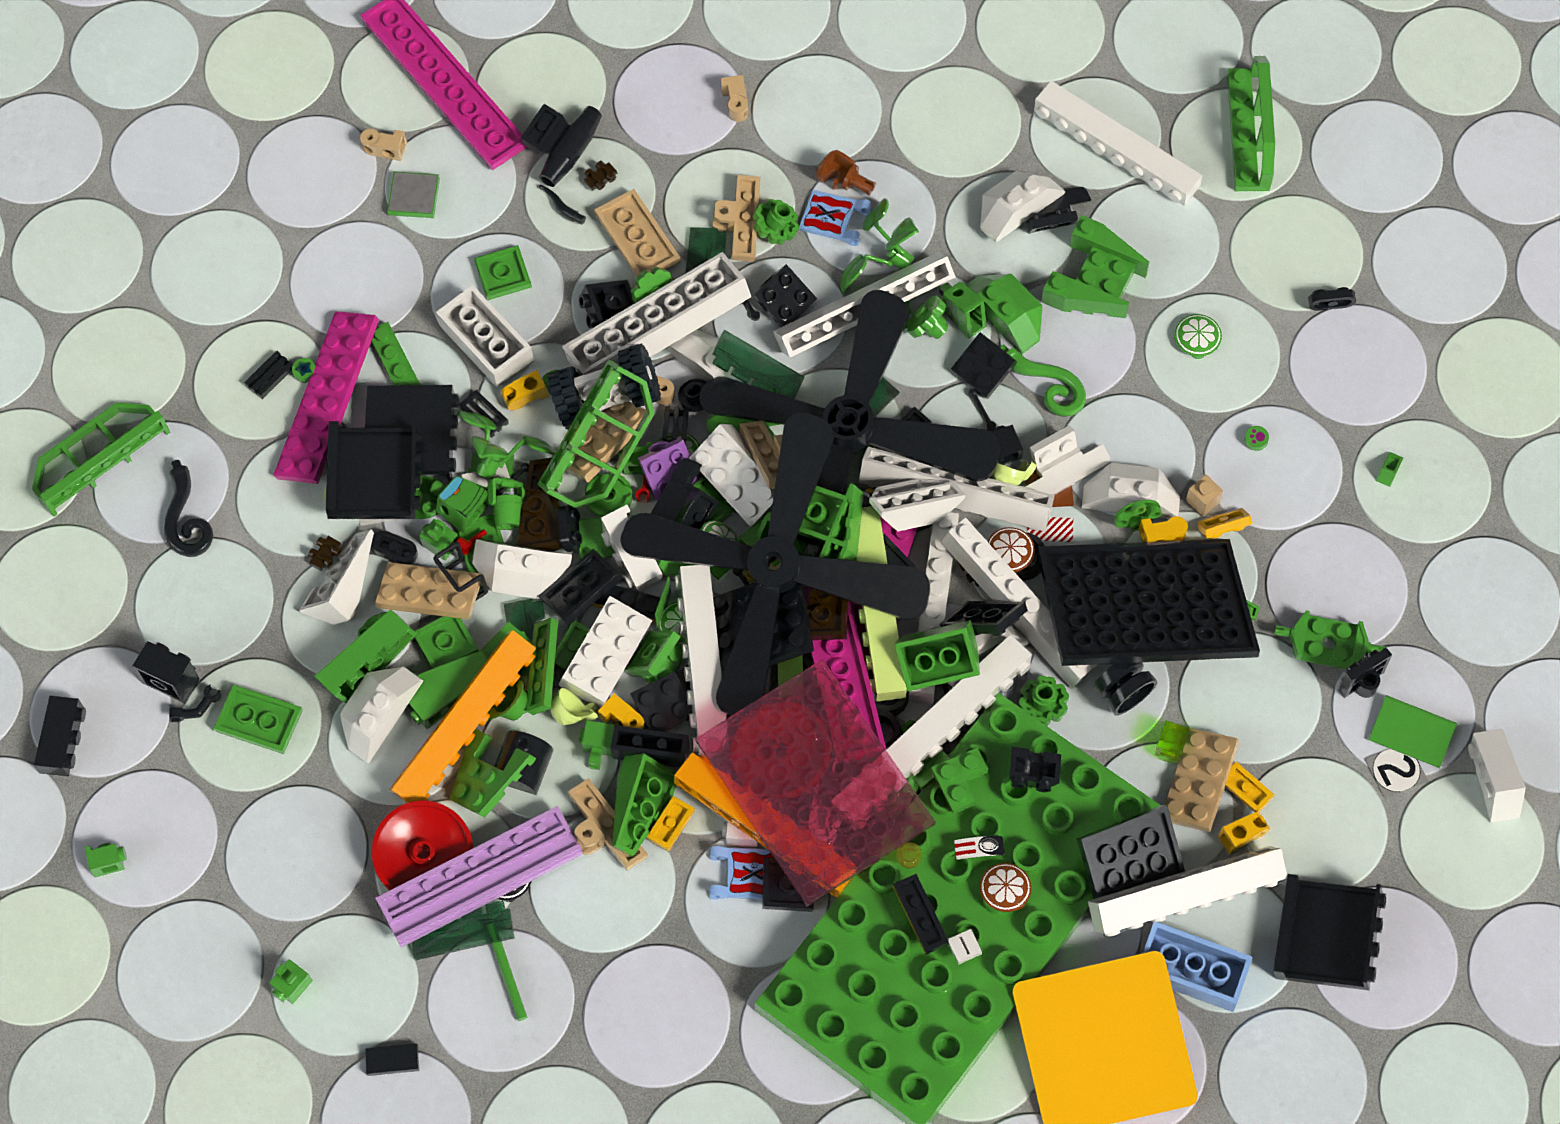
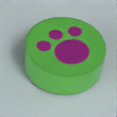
M1252 426L1246 431L1244 442L1249 449L1260 451L1267 446L1269 434L1265 428Z

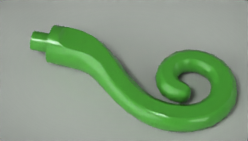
M1005 345L1000 347L1017 361L1011 371L1024 376L1057 379L1065 383L1074 394L1073 401L1068 405H1060L1055 402L1054 396L1066 397L1069 393L1068 388L1061 384H1054L1048 387L1044 393V403L1050 412L1058 416L1068 417L1082 410L1086 401V392L1077 376L1058 366L1030 361L1015 348L1009 350Z

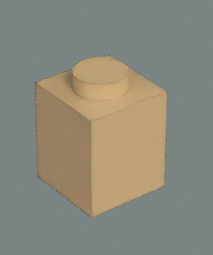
M1206 474L1189 488L1186 501L1204 517L1220 503L1223 490Z

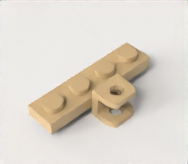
M737 175L735 201L719 200L715 202L712 227L720 232L733 233L731 260L755 262L757 232L754 229L756 221L753 219V214L759 206L760 177Z
M764 421L740 424V433L768 488H775L783 434L775 435L773 441Z
M589 778L568 791V796L586 818L574 830V838L580 845L584 855H590L606 844L626 871L648 857V853L642 846L639 847L634 856H629L612 846L615 811Z

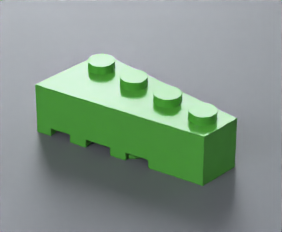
M390 609L388 612L383 613L371 627L319 671L315 677L335 697L347 704L366 673L384 670L417 633L398 614Z

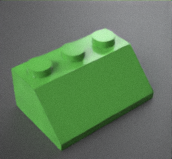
M971 620L901 636L894 644L907 691L980 675L978 646Z

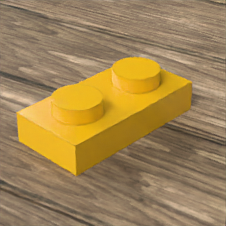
M1239 508L1198 521L1197 524L1199 531L1207 539H1214L1226 532L1243 530L1245 526L1252 524V519L1248 512L1243 508Z
M1238 762L1231 766L1225 787L1253 812H1260L1274 798V793Z
M673 796L649 832L647 840L669 852L694 814L695 808Z

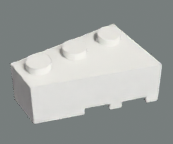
M625 505L601 518L604 532L601 534V537L607 547L612 546L615 552L612 554V557L618 568L621 566L624 568L626 574L623 577L628 587H634L636 591L640 592L662 581L663 577L655 559L633 557L622 548L620 542L621 534L626 522L631 518L628 505Z
M1503 729L1473 733L1472 743L1468 745L1471 759L1475 763L1490 823L1520 818L1526 787Z

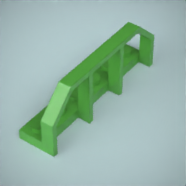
M1254 56L1251 68L1228 69L1227 72L1235 191H1270L1274 176L1275 131L1270 63L1266 56ZM1252 77H1258L1259 80L1255 104H1253ZM1254 116H1261V124L1256 141ZM1257 151H1262L1260 180L1258 177Z
M608 359L538 482V485L546 493L574 508L608 497L655 414L647 381ZM622 374L640 384L646 412L636 430L600 411V408L608 402L610 398L609 392L613 385L620 381ZM598 416L633 434L614 467L579 449L586 440L588 429L596 423ZM575 453L611 472L600 491L573 500L555 491L562 483V475L566 468H570L573 464Z
M113 404L38 458L32 490L49 512L56 516L57 512L55 509L89 484L92 488L96 487L95 480L125 459L127 463L131 462L132 459L129 455L164 431L166 435L171 433L164 417L159 411L155 412L150 405ZM119 412L149 414L140 424L125 431L122 437L117 440L104 426L105 422ZM99 428L111 443L107 444L95 456L87 458L81 465L68 449ZM64 453L76 467V470L68 472L62 480L55 485L48 486L41 493L45 466Z

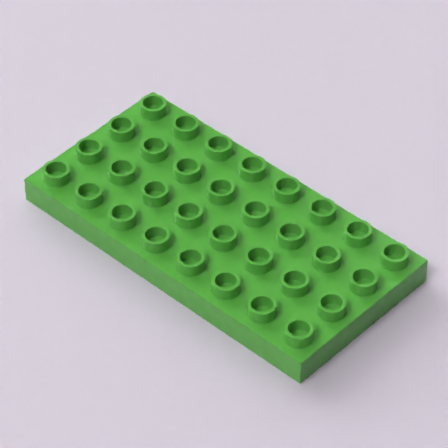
M1000 693L996 695L995 701L985 709L949 755L951 758L978 748L988 768V773L967 781L976 804L952 814L936 780L924 788L755 1002V1011L906 1124H930L1016 1010L1013 997L1014 985L1020 981L1041 977L1089 913L1088 901L1093 900L1076 838L1161 806ZM1012 746L1026 748L1034 753L1050 752L1062 754L1059 784L1052 786L1050 792H1039L1034 787H1012L1011 780L1009 779ZM984 836L1003 837L1005 855L956 859L955 840ZM1000 863H1010L1026 872L1031 881V895L1021 910L1001 912L993 909L984 901L980 893V882L983 874L990 867ZM917 874L947 938L949 939L971 929L982 954L959 965L949 945L925 955L893 889V883Z

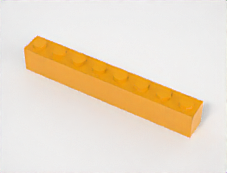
M509 631L389 790L406 803L427 801L430 796L427 793L432 785L438 786L445 777L443 771L449 764L452 767L458 760L460 748L463 744L467 747L475 737L473 733L478 725L482 727L490 717L488 711L493 705L497 707L505 697L503 691L508 685L512 687L520 677L518 674L519 670L523 665L527 667L535 658L533 652L536 648L515 631Z
M693 752L674 775V784L831 895L838 898L857 872V867H855V863L850 858L839 856L834 852V848L825 841L820 842L815 839L814 834L805 827L800 828L795 825L789 815L784 812L778 813L775 811L769 801L764 798L758 799L755 797L749 787L742 783L738 785L731 780L730 774L723 769L718 771L711 766V762L705 756H697Z

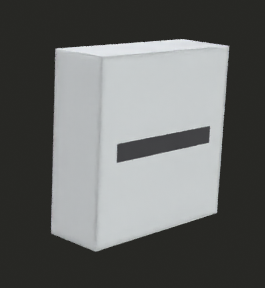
M971 929L948 939L949 947L958 965L982 954Z

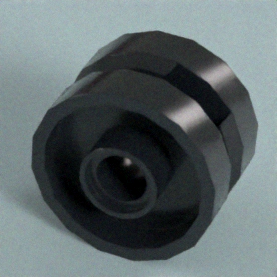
M1143 663L1113 664L1095 681L1093 689L1101 699L1109 698L1107 706L1115 716L1124 714L1137 706L1155 689L1158 682L1150 671H1142Z

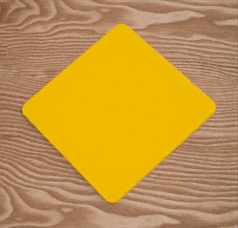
M1147 952L1024 980L1014 985L1013 997L1043 1124H1114L1192 1106L1196 1103L1198 1092L1166 961L1160 952Z

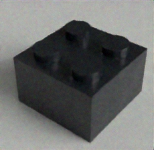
M147 641L132 665L144 685L184 704L200 680L195 671L196 668L191 664V659L180 652L176 655L170 652L167 646L159 642L155 645Z

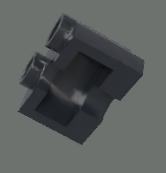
M1012 746L1009 776L1011 786L1014 788L1034 787L1039 792H1050L1051 787L1056 786L1060 782L1062 754L1050 752L1034 753L1026 748Z

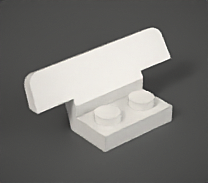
M1069 425L1029 447L1031 461L1036 464L1035 471L1040 479L1025 487L1055 495L1106 467L1110 462V456L1103 444L1083 454L1077 447L1075 430Z

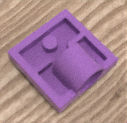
M681 437L670 443L667 441L657 442L649 447V453L638 458L656 501L661 496L679 462L683 458H690L684 440ZM696 475L694 481L692 482V484H694L695 482H697V481L699 480V478H698L697 475Z

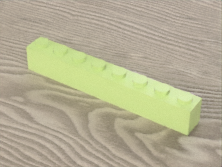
M873 506L862 507L856 561L887 564L880 515ZM862 606V609H858L860 624H865L866 632H862L863 647H868L869 655L865 656L867 670L872 671L873 679L869 680L876 702L906 698V684L894 645L899 638L896 617Z

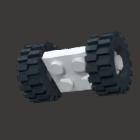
M641 343L618 351L620 366L647 381L652 403L660 401L661 393L658 377L645 346ZM573 366L549 373L548 384L552 394V402L555 405L556 413L558 412L559 420L562 421V425L566 430L570 428L602 369L582 376L579 375ZM622 374L620 381L613 385L609 392L610 398L608 402L600 408V411L631 400L636 408L645 406L639 382Z

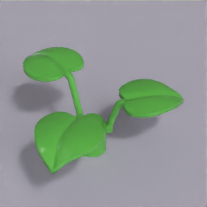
M886 198L882 199L869 212L862 228L864 231H868L874 226L888 241L885 247L888 260L868 254L856 256L847 265L841 277L840 286L844 294L847 287L862 273L867 260L880 262L889 267L894 264L900 270L910 266L914 260V256L899 245L919 232L910 217L904 219L894 229L891 238L879 226V220L885 216L888 210L889 202Z
M459 411L457 414L466 422L483 428L485 431V439L473 436L471 439L475 450L481 458L475 472L484 478L493 479L498 467L503 468L504 463L522 445H528L530 448L552 455L556 452L546 441L524 435L523 439L508 453L502 447L494 445L489 441L490 429L496 430L497 428L493 421L473 412Z

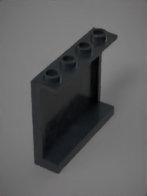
M453 385L367 386L365 428H412V421H416L417 430L422 431V444L417 445V452H421V466H417L416 474L446 475L448 481H452V472H456V458H453V451L457 450V437L454 436V429H458V415H454L455 408L459 407V395L454 392Z
M329 421L326 485L327 519H415L416 510H420V496H416V488H421V474H416L417 466H421V452H417V445L422 444V431L417 430L416 421H412V428H340L339 421Z
M1288 874L1273 968L1276 979L1369 991L1370 983H1375L1376 967H1373L1374 958L1379 957L1380 943L1376 942L1377 933H1382L1383 918H1380L1381 908L1385 909L1386 893H1383L1381 884H1377L1376 889L1303 881L1296 874Z

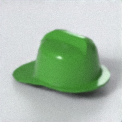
M518 680L512 687L507 686L503 691L505 697L497 707L493 705L488 711L490 714L488 720L501 716L515 721L527 713L528 693L523 689L524 684L522 681Z

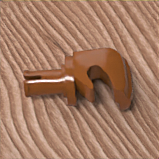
M833 150L827 154L816 169V177L822 183L836 178L833 180V190L840 188L848 190L853 186L870 196L876 186V182L859 174V166L856 165L854 160L839 150Z

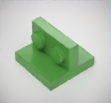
M649 631L624 671L630 676H641L648 683L676 671L683 660L682 646L678 643L680 636L675 631Z

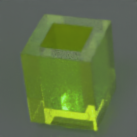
M1166 720L1155 755L1159 756L1164 762L1173 763L1174 761L1179 763L1190 728Z

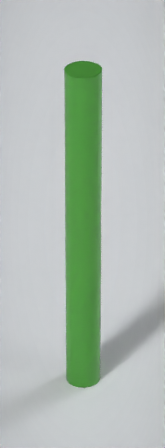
M489 924L486 926L517 1020H525L528 1017L496 924Z

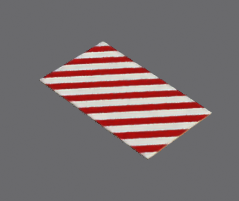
M1050 517L1045 531L1033 530L1027 527V532L1038 536L1041 541L1073 542V518Z

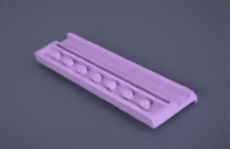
M556 806L376 897V902L400 947H403L582 855V850L560 809Z

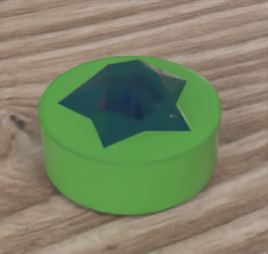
M308 358L298 359L292 367L295 379L302 383L309 382L315 369V363Z

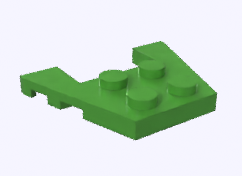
M475 729L473 731L475 737L465 749L450 800L485 818L504 797L506 787L512 781L517 782L522 776L521 770L527 764L531 766L536 758L516 748L503 771L485 763L480 759L492 737Z

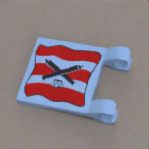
M813 190L799 225V230L842 240L852 246H858L860 243L859 232L847 230L854 210L863 215H868L872 210L871 202L866 199L855 200Z
M712 846L710 851L711 860L728 859L727 887L712 885L709 897L711 899H762L764 857H779L768 849Z

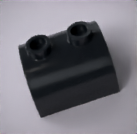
M508 731L494 767L503 771L516 748L536 758L531 766L527 764L521 770L522 776L517 782L512 781L508 787L537 795L552 757L553 747L534 735L521 731Z

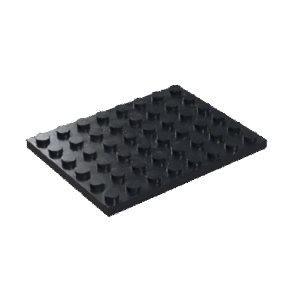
M1230 539L1038 547L1037 554L1061 666L1259 657L1260 649Z

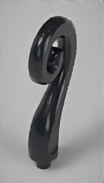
M174 460L171 462L173 469L170 471L174 495L165 517L164 534L167 543L176 553L186 557H197L206 552L211 546L213 530L205 519L192 517L182 525V536L185 539H189L192 536V530L200 528L203 534L201 540L195 544H185L179 538L177 522L191 492V476L187 466L182 465L180 460Z

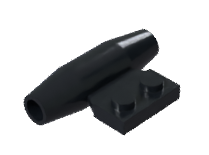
M546 104L542 105L520 137L519 142L537 153L549 154L539 175L540 180L544 184L554 187L574 167L591 142L602 118L599 110L592 106H587L568 124L561 113Z

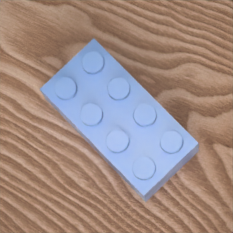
M1154 922L1143 953L1158 951L1163 954L1172 990L1234 1012L1253 957L1159 922Z

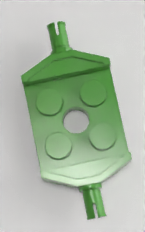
M1307 610L1294 627L1290 628L1276 624L1274 635L1289 637L1297 660L1341 669H1347L1355 662L1359 664L1364 656H1367L1368 653L1376 649L1381 651L1386 648V646L1370 644L1368 642L1363 621L1353 624L1309 615L1310 611ZM1324 639H1331L1335 643V647L1332 649L1325 648L1322 641Z

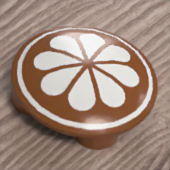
M1014 527L1001 528L995 531L987 541L1015 573L1025 569L1033 560L1035 553L1034 543L1031 537L1021 529Z
M1000 863L990 867L983 874L980 882V893L984 901L997 911L1012 912L1021 910L1031 895V881L1026 872L1016 865Z

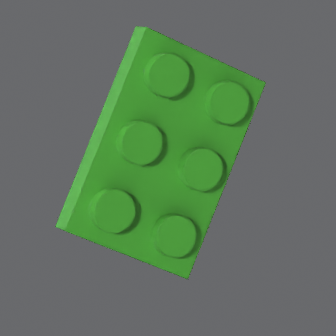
M233 685L214 726L215 732L284 754L303 709L300 706Z

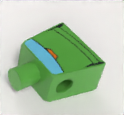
M459 476L454 477L448 485L436 480L430 489V493L438 497L437 513L464 534L490 505L488 503L487 487Z

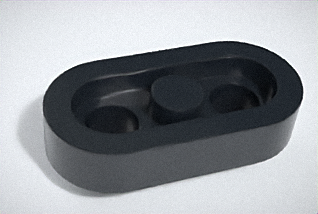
M1348 287L1329 291L1319 289L1308 297L1310 309L1314 311L1342 309L1353 306L1356 303L1355 291Z
M569 504L558 509L560 541L566 552L578 550L582 543V535L579 532L580 513L577 508Z
M379 531L372 538L371 545L373 551L383 558L398 564L410 565L418 557L416 545L406 538L388 531ZM383 543L388 544L386 548H381ZM404 552L410 553L407 557H403L402 554Z

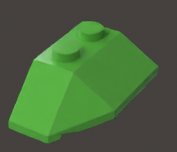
M1012 274L981 275L966 284L984 300L986 318L1021 354H1024L1040 341L1042 304Z

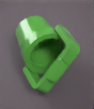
M504 477L488 481V503L493 508L496 528L500 530L519 528L520 514L523 501L525 500L524 484ZM496 485L499 487L517 488V495L496 496Z

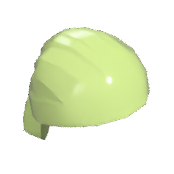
M1024 460L1019 468H1009L998 463L995 472L990 478L1019 485L1032 475L1036 469V464L1033 462L1028 463Z
M561 688L552 695L551 714L560 725L592 721L598 717L595 713L598 709L595 703L591 702L585 706L568 689Z

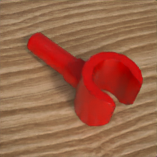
M645 475L641 489L636 492V499L639 502L640 495L646 494L648 495L647 503H649L651 495Z
M483 529L469 540L460 537L457 542L460 543L462 553L468 555L476 543V539H481L487 532Z

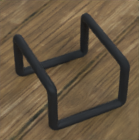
M459 542L452 543L434 555V562L457 592L464 591L480 580L483 591L477 594L476 601L488 593L483 574H479L459 587L446 570H451L464 560ZM456 547L459 559L444 567L438 558Z

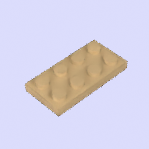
M635 189L594 209L596 217L636 277L643 270L651 272L654 267L667 270L681 262L680 256Z
M628 401L609 407L604 413L636 430L646 409L642 407L636 408L633 403ZM598 417L596 423L588 429L586 440L579 449L608 463L629 442L633 434ZM575 453L573 464L570 468H566L565 472L589 483L602 467Z
M388 562L375 605L380 609L470 620L481 581H477L462 592H457L440 568ZM446 569L459 587L480 574Z
M1190 728L1165 802L1172 824L1207 832L1211 831L1239 745L1238 738Z

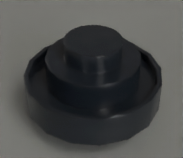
M691 379L679 388L678 399L683 409L689 412L704 410L700 405L699 397L707 381Z

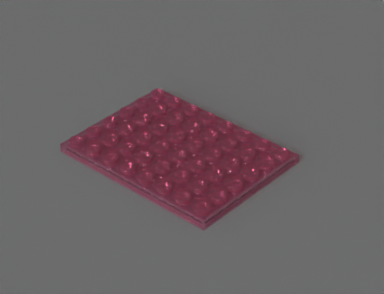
M823 659L695 738L696 743L806 906L817 901L936 823Z

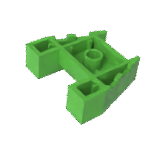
M1081 215L1072 232L1070 247L1088 254V257L1076 280L1052 271L1043 288L1041 303L1063 312L1075 310L1084 311V314L1102 313L1109 314V317L1126 318L1129 302L1121 298L1133 274L1144 278L1147 277L1150 262L1104 224Z
M851 483L846 495L816 486L798 534L825 543L819 557L856 561L864 493ZM770 512L763 518L754 539L755 542L768 537Z

